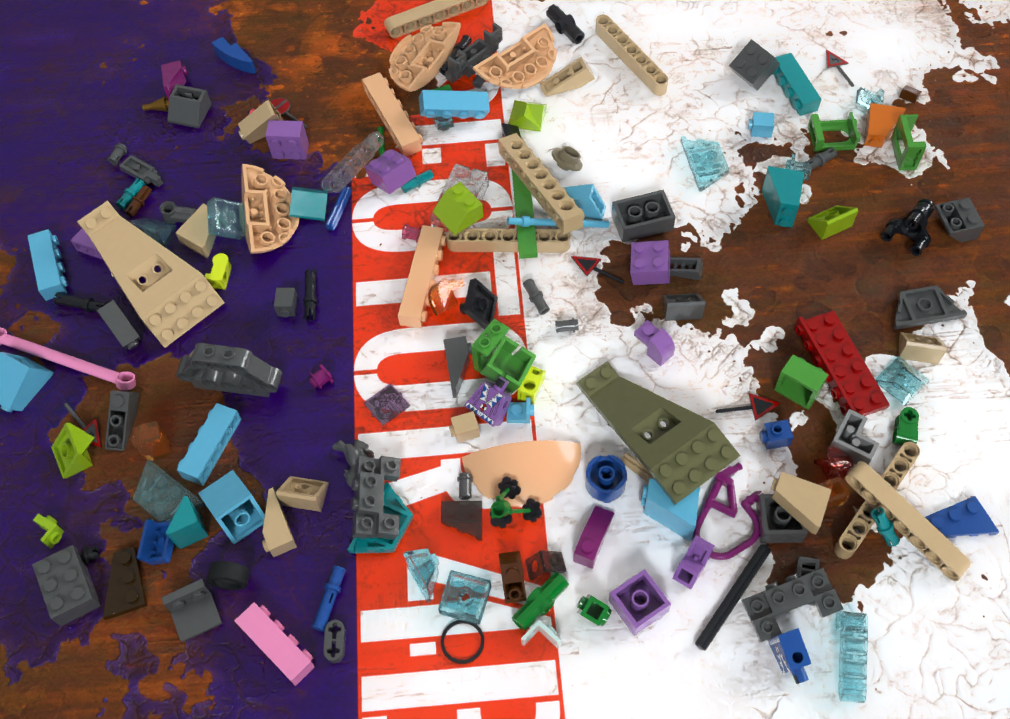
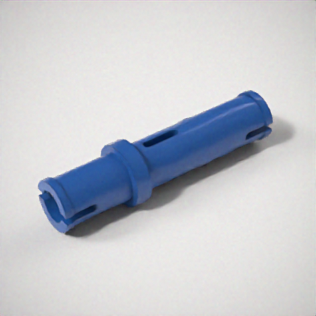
M333 566L329 581L325 583V592L315 620L311 626L313 629L325 631L337 594L341 592L340 585L346 573L345 568Z

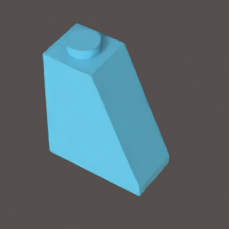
M593 184L563 187L569 197L574 199L578 208L583 210L585 218L603 220L606 205Z

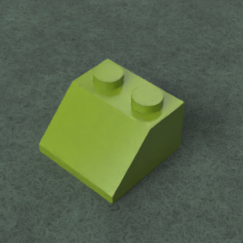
M459 182L445 191L434 208L433 214L455 236L483 218V204Z

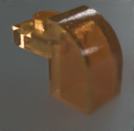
M444 278L431 286L428 300L435 316L459 305L453 291L465 285L463 279L455 281L453 278L447 281Z

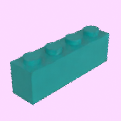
M788 53L775 57L780 66L772 75L775 76L778 85L784 90L785 96L791 101L793 109L797 111L799 116L818 111L822 99L793 54Z

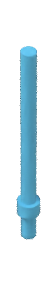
M529 216L507 218L508 225H520L521 227H529L530 225L557 226L552 219L530 218ZM583 220V227L609 228L610 225L609 221Z

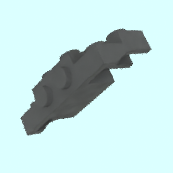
M496 23L492 24V33L487 30L483 31L484 41L479 38L463 51L459 49L456 60L449 56L447 58L448 70L445 72L446 79L454 83L463 75L469 78L476 74L472 68L499 49L498 44L503 40L502 27Z
M381 455L379 459L359 456L356 459L355 478H353L351 489L354 491V497L350 505L351 510H353L352 537L395 540L399 535V515L383 513L384 480L397 482L400 478L401 458Z
M824 568L798 577L797 573L785 578V583L778 585L777 581L765 586V591L741 600L760 642L782 634L775 619L776 616L813 601L821 617H826L844 609L835 589L830 584Z

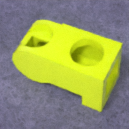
M219 253L213 257L211 274L206 273L205 278L214 289L226 290L232 266L228 256Z
M533 366L530 367L521 386L517 390L518 401L526 402V398H530L531 404H535L536 397L546 376L545 370Z

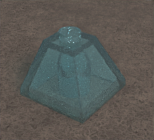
M899 356L875 379L881 388L905 406L930 382V379Z
M428 548L406 551L403 553L407 568L428 603L431 601L438 579V565L440 562L435 553L430 554Z

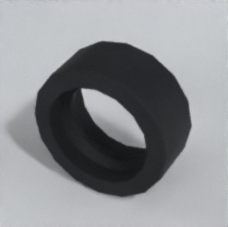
M216 561L210 564L206 580L207 583L217 588L243 590L247 587L250 570L238 563Z

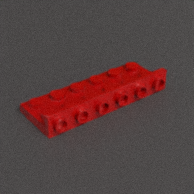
M834 310L806 320L802 316L798 317L795 324V332L803 340L804 348L812 356L815 367H819L829 374L825 383L828 384L832 397L840 405L841 413L845 416L848 410L851 409L863 416H867L887 409L890 406L888 400Z

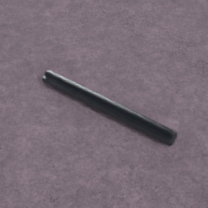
M761 544L695 642V645L700 650L706 651L771 553V549L767 545Z

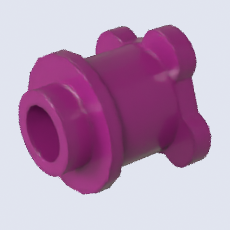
M319 364L320 369L313 374L310 373L308 380L313 388L318 387L322 389V386L328 381L331 384L334 381L330 372L322 364Z

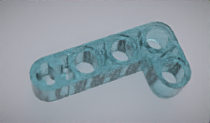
M838 611L835 622L836 630L840 631L839 700L843 702L865 703L867 693L868 616L866 613Z

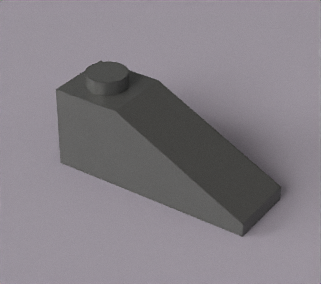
M466 336L443 340L453 398L458 396L470 363L469 354H472L471 342L467 343Z

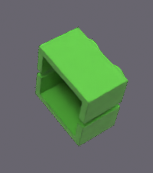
M504 336L491 352L480 374L493 382L499 376L509 381L505 389L513 393L521 386L536 355L524 347H521L512 355L511 353L519 344Z
M792 355L782 369L774 391L809 410L820 394L829 374L825 373L821 368L807 363L805 359Z

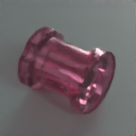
M405 224L402 230V239H411L418 243L422 227L418 229Z

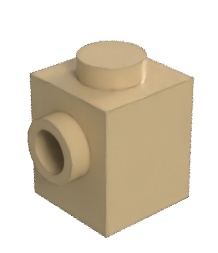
M474 411L451 417L452 425L449 426L451 437H456L457 443L480 437Z

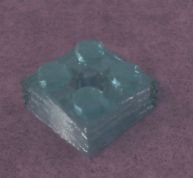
M215 197L207 201L209 234L237 240L246 236L244 204Z
M451 570L438 607L439 613L479 625L492 587L491 581ZM465 594H468L470 599L462 601L461 597H464Z

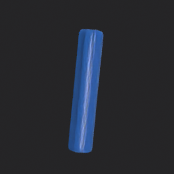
M342 187L325 224L326 229L335 230L352 193L350 187Z

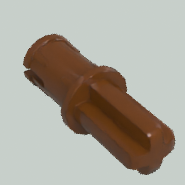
M142 186L137 195L132 197L131 203L124 210L125 214L131 215L134 218L141 206L145 205L144 202L152 192L148 186Z

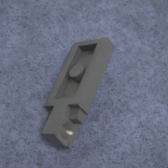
M132 155L119 165L122 171L134 178L141 179L148 185L152 183L160 187L164 183L154 167Z

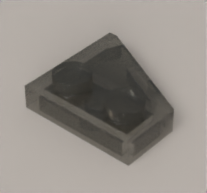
M482 500L441 501V524L454 527L457 531L463 534L467 533L476 537V540L482 541Z

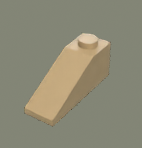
M580 57L540 83L544 95L548 97L581 88L594 80L595 77L590 66Z
M272 487L268 491L262 532L265 540L262 541L266 553L270 551L272 556L276 557L297 548L279 499Z

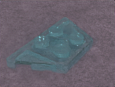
M682 136L680 142L699 192H702L728 174L729 167L719 142L702 139L691 141L686 140V136Z
M151 460L146 462L133 500L159 522L172 521L184 495L188 496L195 507H199V509L205 505L203 501Z

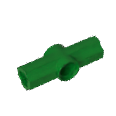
M555 572L540 588L537 587L526 599V603L511 617L512 621L518 628L526 632L540 616H544L553 607L555 600L567 589L569 583L560 573Z

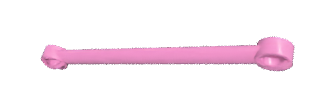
M0 328V345L3 344L115 383L116 387L120 390H130L136 386L135 375L132 372L119 373L7 334L6 329Z

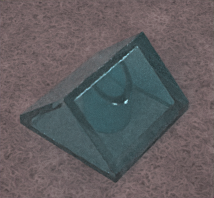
M149 218L128 221L164 247H166L176 229V225Z

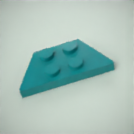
M386 482L384 484L383 513L399 515V535L395 540L385 538H353L347 549L349 553L395 552L414 516L409 508L404 505L402 499L393 491L389 483Z

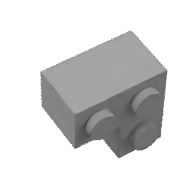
M849 409L828 451L855 465L859 461L869 465L880 443L860 434L868 418Z

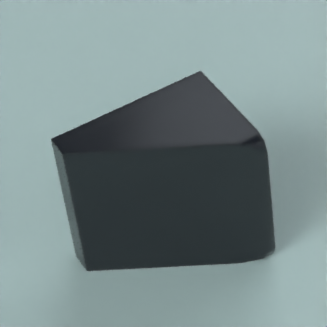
M501 124L503 137L517 133L521 138L518 126Z

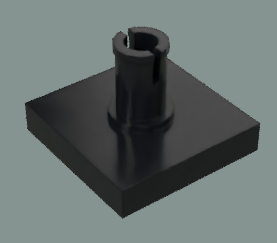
M474 278L469 282L465 303H461L459 308L461 313L467 314L483 329H486L494 319L498 297L479 280Z

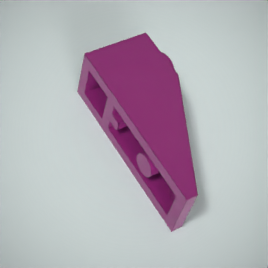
M180 60L161 65L163 87L168 101L176 84L184 86L186 83L188 72L186 66H182Z
M595 505L574 551L573 562L591 569L594 568L614 517V512Z

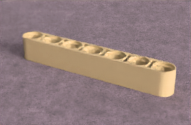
M434 0L388 17L384 21V26L392 38H398L417 31L421 27L433 25L481 7L488 0Z
M605 14L597 16L595 27L597 36L653 94L657 96L666 94L668 76L609 16Z
M466 228L455 236L449 230L446 232L447 247L452 252H519L517 229ZM535 229L537 253H564L570 249V232L563 234L560 229Z
M913 442L904 443L881 476L895 490H897L920 455L919 446ZM866 500L834 547L835 554L841 559H848L854 554L875 523L872 516L868 518L863 513L870 514L874 509ZM853 528L859 529L861 534L856 533ZM842 544H847L851 550L845 549Z
M859 461L846 475V482L873 508H878V510L879 507L883 508L887 518L893 522L894 528L946 577L953 581H959L970 567V560L871 466Z

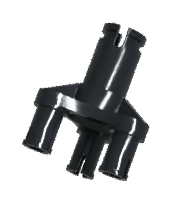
M921 199L905 216L890 219L886 224L885 230L881 233V239L889 242L895 234H902L915 242L910 248V253L914 256L921 255L924 248H927L931 243V237L926 230L929 217L935 210V208H932L934 203L929 199Z

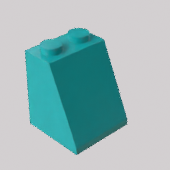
M768 166L762 186V194L774 225L793 227L800 205L804 172Z

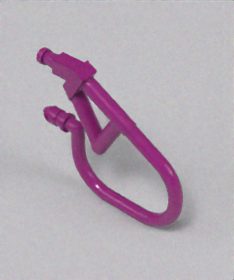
M740 462L717 473L714 484L697 517L693 538L696 535L700 537L701 526L711 508L735 518L738 510L734 480L731 477L737 471L743 469ZM722 485L727 487L729 507L715 500ZM755 491L741 501V506L749 515L754 525L752 535L727 552L718 553L712 551L710 558L715 560L730 559L758 540L760 536L758 516L750 505L757 502L758 494L762 491Z

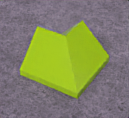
M515 100L508 124L518 126L519 129L541 132L547 104Z
M65 423L51 447L63 479L93 466L87 449L94 437L71 423Z

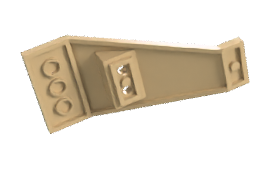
M108 200L77 221L92 241L139 318L164 348L225 303L201 272L121 217ZM155 266L160 267L159 273L154 271ZM144 277L146 279L145 283H140L139 278Z

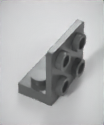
M203 579L161 597L163 605L172 615L181 642H185L222 624L210 588Z

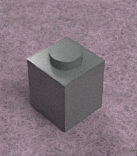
M276 288L274 308L277 316L285 318L296 316L298 295L295 288Z

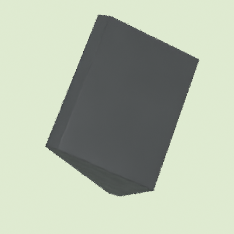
M699 293L662 295L664 320L702 319L705 300Z

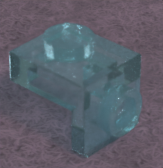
M863 87L857 90L856 103L866 109H869L871 103L883 104L884 102L883 89H880L875 94Z
M437 116L433 118V123L437 130L446 131L454 127L452 118Z
M792 153L791 159H787L785 169L804 172L803 180H809L813 164L795 161L796 154Z

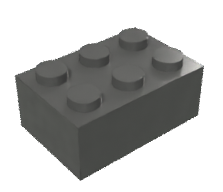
M664 189L612 202L611 216L622 243L674 230L676 217Z
M74 545L32 564L49 616L58 625L62 626L101 606L86 563L82 559L81 552Z

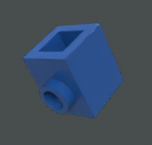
M788 420L764 423L762 431H760V440L765 444L766 450L790 446L794 438Z

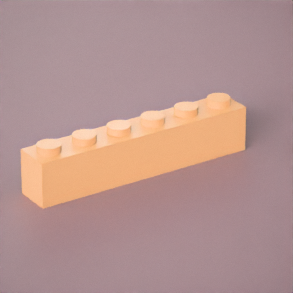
M380 72L363 78L364 91L401 154L407 157L422 151V136L420 133L417 134L414 123L409 121L408 113L406 110L403 111L402 104L399 99H396L393 88H389L387 78H383Z
M422 225L398 313L400 326L422 329L423 322L427 320L428 311L426 310L427 306L431 305L432 300L430 294L435 289V276L439 274L438 263L443 259L442 248L447 243L444 228Z

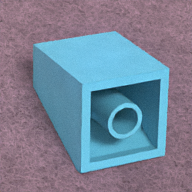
M0 352L1 409L7 412H12L13 410L22 411L54 372L27 357Z
M233 470L198 493L233 545L264 524L265 514Z
M649 478L648 486L644 485L641 506H645L644 514L684 539L691 541L696 527L700 487L674 505L656 480Z

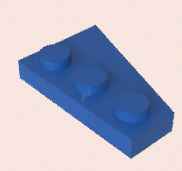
M976 496L925 516L946 538L968 535L973 537L982 534L997 535L999 533V530Z

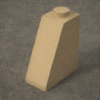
M269 100L265 101L238 123L240 128L238 131L242 140H246L249 144L265 137L269 120L283 121L280 112Z
M203 203L175 232L180 243L208 258L221 223L217 209Z
M781 472L779 478L774 477L771 490L774 491L772 499L809 532L816 535L821 526L832 489Z

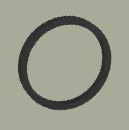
M457 620L450 623L441 636V648L444 655L452 662L458 664L470 663L477 659L484 648V635L481 628L470 620ZM457 624L472 625L481 636L480 649L473 657L466 660H458L451 657L444 647L446 633Z

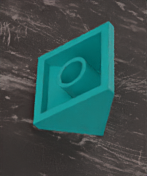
M292 187L289 217L325 221L327 191Z
M185 495L166 531V535L180 549L209 536L200 512L189 497Z

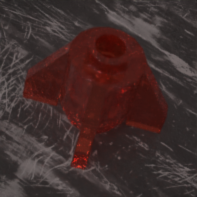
M834 446L827 447L826 459H814V464L821 466L823 473L826 475L824 478V487L826 488L836 485L854 467L851 457Z

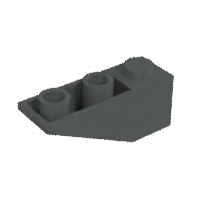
M111 390L105 449L125 451L138 412L140 392Z

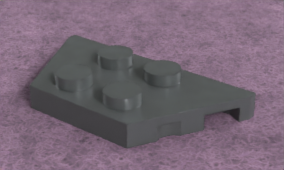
M937 285L901 291L898 295L894 330L961 319L966 317L967 312L964 309L961 311L953 304L955 301L945 295Z

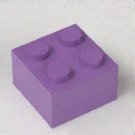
M269 120L265 137L272 158L306 160L309 142L303 121Z
M393 149L385 151L383 155L370 161L364 167L371 184L388 194H391L417 176L411 160Z
M668 240L631 242L630 274L633 285L670 283V247Z
M645 569L609 593L608 601L634 636L667 614L671 607L669 600Z

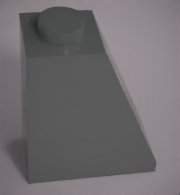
M114 300L97 310L124 350L128 348L132 350L139 345V341H141L140 336Z

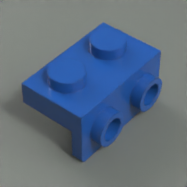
M151 519L145 520L137 559L150 565L170 563L174 543L166 535V531L171 521L157 523Z

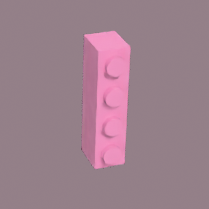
M254 602L234 621L296 686L315 668L311 662L313 657L306 649L301 651L297 647L299 642L291 634L287 637L282 632L285 629L284 626L277 619L273 622L269 618L271 613L263 605L258 607Z

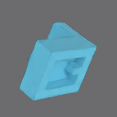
M526 398V402H510L507 410V423H530V416H534V404H531L530 398Z

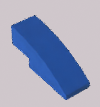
M223 37L211 42L215 54L222 61L238 70L252 74L256 73L253 61L237 43L230 45Z

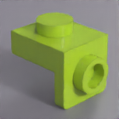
M37 514L33 521L47 531L41 538V541L47 547L52 548L61 540L64 531L57 525L58 521L51 516L43 517Z

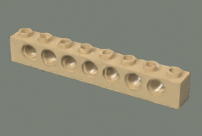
M517 133L498 139L499 154L561 232L566 234L582 228L583 219L585 218L583 210L578 208L574 199L569 197L565 188L559 185L557 179L550 174L547 167H544L540 158L534 155L533 150L526 145L524 139H521Z

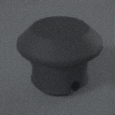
M84 546L81 550L82 559L87 564H90L91 560L99 558V550L95 546L90 548Z

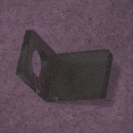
M540 550L525 560L529 580H534L544 572L564 573L567 571L562 552ZM536 560L538 569L536 572H533L532 563Z

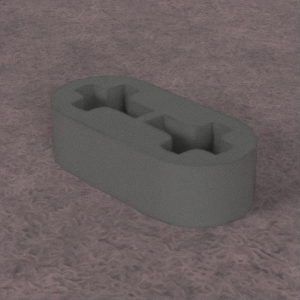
M339 620L328 622L325 627L324 656L330 663L335 664L342 661L345 655L346 628ZM335 626H338L341 631L337 632L336 639H334V635L330 631L334 630ZM336 644V649L340 652L336 653L335 657H332L329 652L333 651V645Z

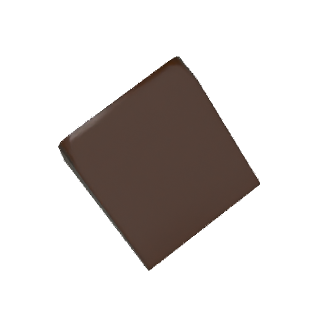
M906 85L903 87L899 98L915 104L922 91Z

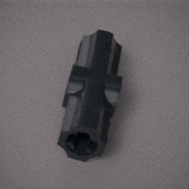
M554 4L549 6L546 16L555 24L557 32L559 34L564 33L573 44L581 43L585 38V33L576 25L573 16L570 14L566 15Z

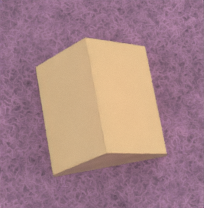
M904 332L899 334L898 359L938 365L947 351V346L940 338Z
M290 476L276 491V495L282 506L322 512L329 482Z

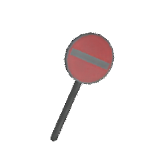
M279 97L270 101L280 112L281 116L286 114L294 121H300L288 113L291 107L288 99Z

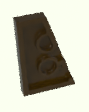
M134 546L113 553L103 612L105 620L147 606L139 559H137V549Z

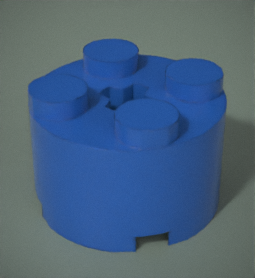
M600 455L593 458L586 470L585 487L588 493L594 499L603 503H610L623 494L626 487L627 471L622 460L613 455Z

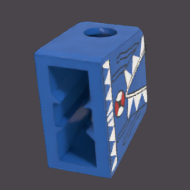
M799 628L767 640L783 674L791 672L796 684L809 680L804 666L810 665L811 660Z

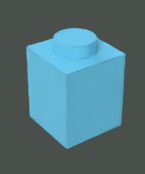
M753 112L752 119L748 121V129H751L752 137H772L774 113Z

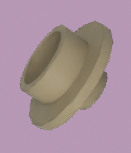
M570 146L553 149L551 155L559 168L565 171H580L582 169L581 155L577 150Z

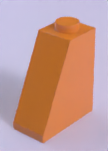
M871 103L866 114L864 145L882 148L893 133L899 116L904 115L906 108Z

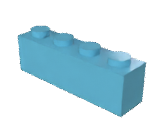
M422 90L419 95L420 116H426L427 118L437 116L443 118L459 117L460 119L475 117L476 119H482L490 111L488 92Z
M49 229L27 235L40 294L45 301L56 298L54 296L56 293L67 294L66 286H68L66 277L63 276L65 268L62 262H60L62 255L59 248H57V245H59L57 236L52 235Z
M216 403L214 408L209 411L207 420L199 428L197 437L194 442L190 443L187 454L178 464L177 471L183 479L204 486L242 420L237 410Z

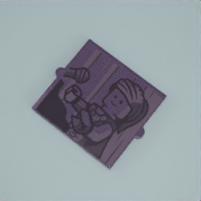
M391 383L364 402L372 417H375L382 426L410 407V404L403 398L402 393L398 392Z

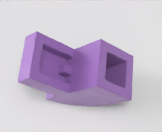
M647 320L634 331V336L648 347L647 356L660 367L674 355V342L663 328L659 330Z
M696 535L686 555L679 563L672 579L692 589L710 559L715 545Z

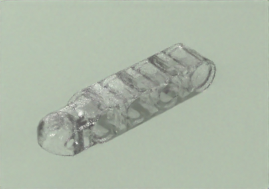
M374 131L360 144L355 145L321 181L322 190L327 193L340 192L383 145L384 137L382 134Z

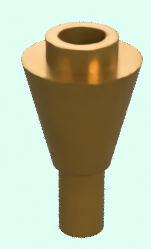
M164 96L152 103L143 104L142 109L143 111L168 112L169 101L167 96Z

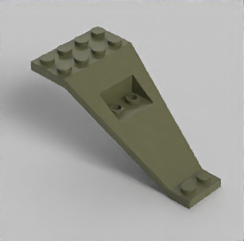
M608 361L576 383L586 398L649 471L674 505L741 456L714 422L620 377ZM660 421L665 422L666 427L661 426ZM644 433H649L651 437L646 438Z

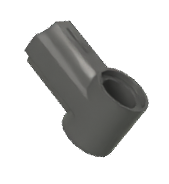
M166 201L160 205L161 214L164 222L167 224L185 223L197 210L195 208L176 206L171 201Z

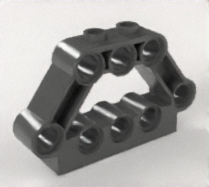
M198 343L188 356L181 358L176 377L186 382H192L195 388L269 397L270 392L278 391L282 371L254 356L247 349Z

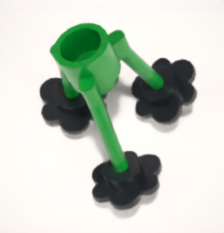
M505 476L502 482L498 484V488L501 489L500 495L496 496V502L491 505V525L505 528L506 524H510L513 520L511 514L523 513L525 520L536 522L537 518L542 516L540 502H535L534 499L529 498L526 504L522 506V509H512L510 503L503 499L507 497L514 499L516 495L521 493L518 481Z

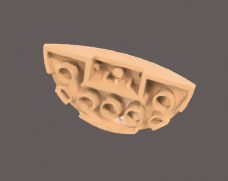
M442 22L441 26L436 27L430 24L421 27L419 33L413 36L409 34L402 39L394 48L389 59V73L396 85L412 92L428 84L440 72V67L450 56L459 35L461 23Z
M546 23L523 36L518 43L500 54L498 52L475 65L472 69L481 78L499 87L525 89L535 86L550 74L556 61L557 50L554 47L553 34Z
M242 164V211L247 245L251 254L269 252L283 246L292 238L300 218L289 217L291 193L285 187V182L276 175L272 177L265 173L263 168Z
M555 440L509 443L482 449L463 456L462 462L465 472L470 473L471 477H473L472 482L477 487V490L489 500L491 498L496 500V496L500 495L501 489L498 488V484L502 482L505 476L510 477L512 480L516 479L518 486L521 488V493L516 495L514 499L509 497L503 499L508 501L511 507L522 508L529 498L534 499L535 502H540L541 505L551 501L561 490L565 491L573 481L577 468H579L581 444Z

